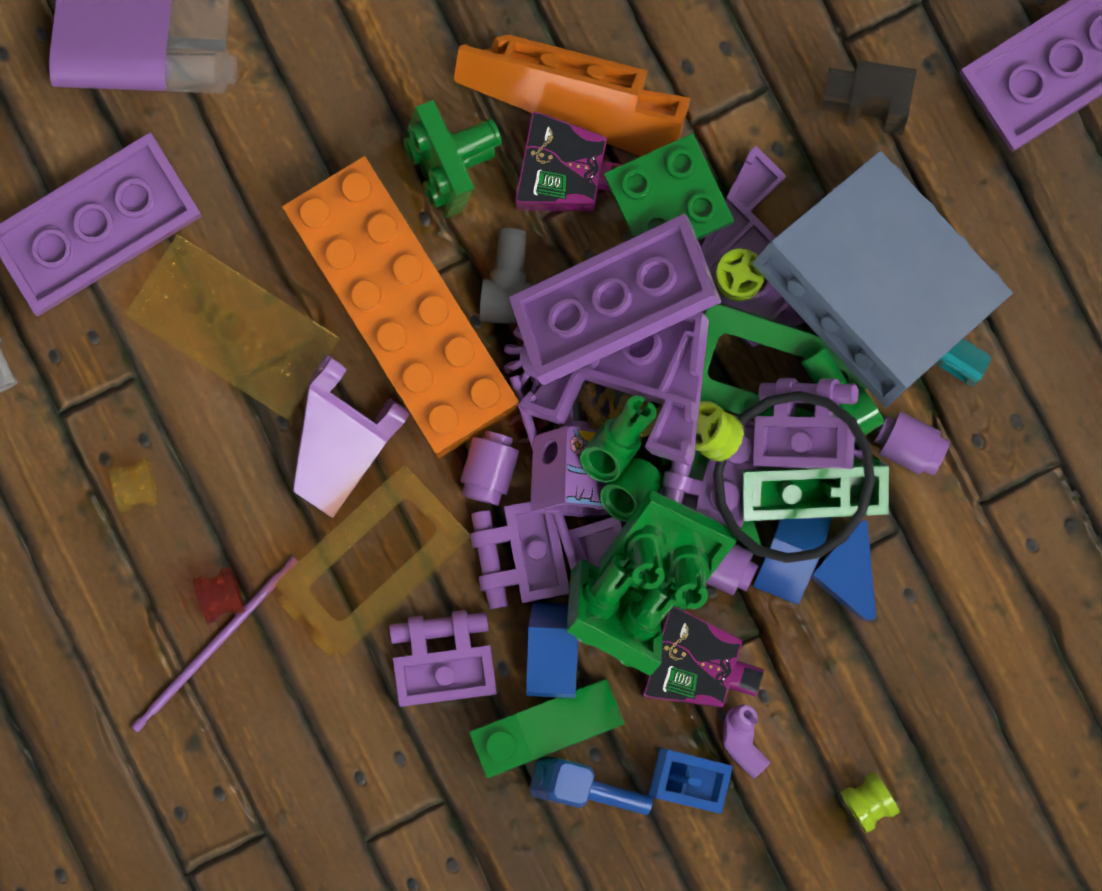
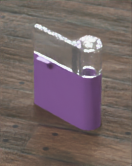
M56 0L49 58L52 87L225 94L228 84H236L237 56L229 55L227 46L231 0Z

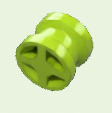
M739 248L723 255L715 273L716 287L723 297L730 301L743 302L757 295L764 282V276L752 264L758 257L756 253L748 249Z
M702 401L699 405L695 450L700 451L702 455L712 461L726 460L735 454L740 447L744 435L743 426L739 419L724 412L718 405L711 401Z
M874 771L866 775L864 783L857 788L847 787L840 792L851 813L865 833L875 829L876 822L885 816L892 818L900 813L891 794Z

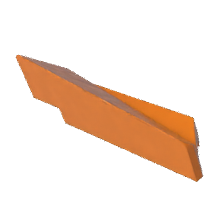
M513 35L495 37L492 47L485 50L470 47L467 44L460 45L454 73L456 83L530 113H542L607 138V144L639 157L680 139L691 99L684 96L643 90L648 70Z

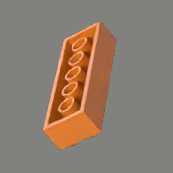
M363 156L282 206L291 224L438 459L519 410V400L366 156Z

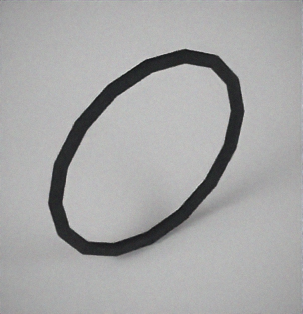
M803 391L767 396L741 413L737 419H739L744 427L747 421L772 405L801 401L827 408L848 425L862 452L865 481L857 510L838 535L816 549L792 553L760 546L739 528L726 504L723 472L727 459L716 461L713 471L716 506L730 533L756 555L784 563L818 559L846 542L867 513L875 483L871 446L857 420L830 398Z

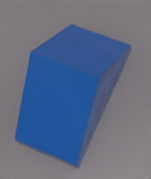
M833 517L779 519L768 548L785 553L816 549L825 543ZM764 557L753 587L799 605L819 558L784 563Z
M861 521L846 542L831 550L811 576L813 581L861 621L876 619L867 521Z
M532 602L528 630L526 696L576 697L579 640L574 635L566 632L569 604Z
M659 748L648 796L722 814L733 766Z

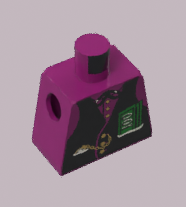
M533 112L516 196V209L522 211H594L598 189L610 191L604 178V173L623 164L604 161L607 138L542 113Z
M673 607L667 614L663 627L662 663L648 677L643 697L723 707L728 689L756 697L764 669L737 661L742 640L677 607Z

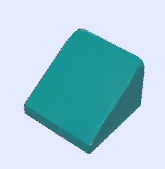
M963 338L935 365L971 387L981 380L991 361V357Z

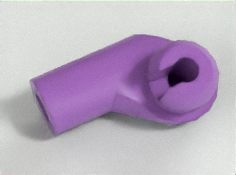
M741 704L731 708L724 718L722 745L724 750L755 779L770 764V761L753 745L754 728L758 722L757 712L750 705Z

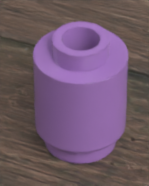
M901 411L897 413L894 419L886 415L884 418L885 423L879 427L874 438V442L881 445L878 455L919 475L924 471L934 476L947 453L950 441L941 437L942 431Z
M490 431L484 432L483 439L473 437L460 480L461 483H464L462 496L499 506L501 496L507 495L519 455V450L511 447L512 438Z
M735 543L706 583L734 596L737 588L747 591L759 566L751 562L754 553Z

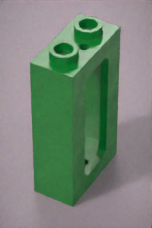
M722 302L702 311L709 320L700 402L711 401L723 410L739 415L760 402L759 394L713 380L708 376V367L717 340L723 334H731L803 358L826 347L839 369L843 370L842 374L847 382H854L857 387L862 385L866 390V386L816 332ZM774 405L756 416H774ZM796 406L795 417H815V412Z

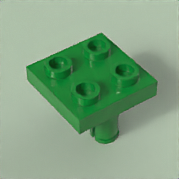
M434 100L415 107L406 130L407 137L403 138L404 148L413 165L420 164L427 181L423 182V187L428 201L434 209L440 207L445 219L463 212L474 190L466 169L494 158V148L502 143L498 128L491 118L452 134V132L447 130Z
M693 133L604 173V178L632 238L683 214L691 221L698 240L734 224L732 214Z
M650 490L600 558V572L603 573L616 555L626 556V561L621 568L624 567L629 559L632 560V579L634 581L631 585L632 587L647 593L649 589L659 587L666 578L667 584L663 590L671 581L676 584L675 597L678 603L675 607L683 611L686 608L697 609L702 607L708 599L707 580L737 540L730 533L726 525Z
M616 555L603 573L600 572V567L581 558L571 570L566 632L574 635L580 642L586 645H593L612 655L623 665L634 667L651 676L662 663L663 619L678 603L675 597L676 584L671 581L663 590L667 584V579L665 578L659 587L649 589L647 593H644L631 586L634 583L632 579V560L629 559L624 567L621 568L626 561V556Z

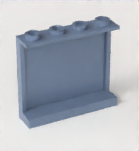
M882 151L878 152L773 239L752 263L885 408L893 403L917 379L1013 294L1001 277L969 246L967 240L953 229L939 214L935 206L903 175L901 169L892 163Z

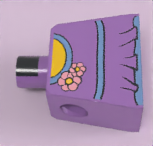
M574 402L564 426L559 424L560 428L539 434L533 441L531 512L599 519L609 516L600 500V492L607 483L591 478L584 471L580 463L581 452L598 429L589 428L587 404L584 402Z

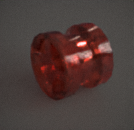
M231 566L220 569L218 575L211 578L204 576L193 578L195 593L207 624L218 622L221 615L229 612L236 615L246 612L242 593Z

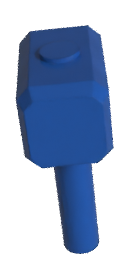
M545 756L536 761L529 787L532 796L535 798L578 808L586 805L588 800L643 815H648L651 810L652 797L594 781L595 774L590 766Z

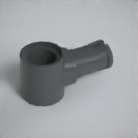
M515 228L499 229L495 269L489 272V279H483L480 322L518 325L509 297L532 286V283H527V274L523 273L527 235L524 230Z

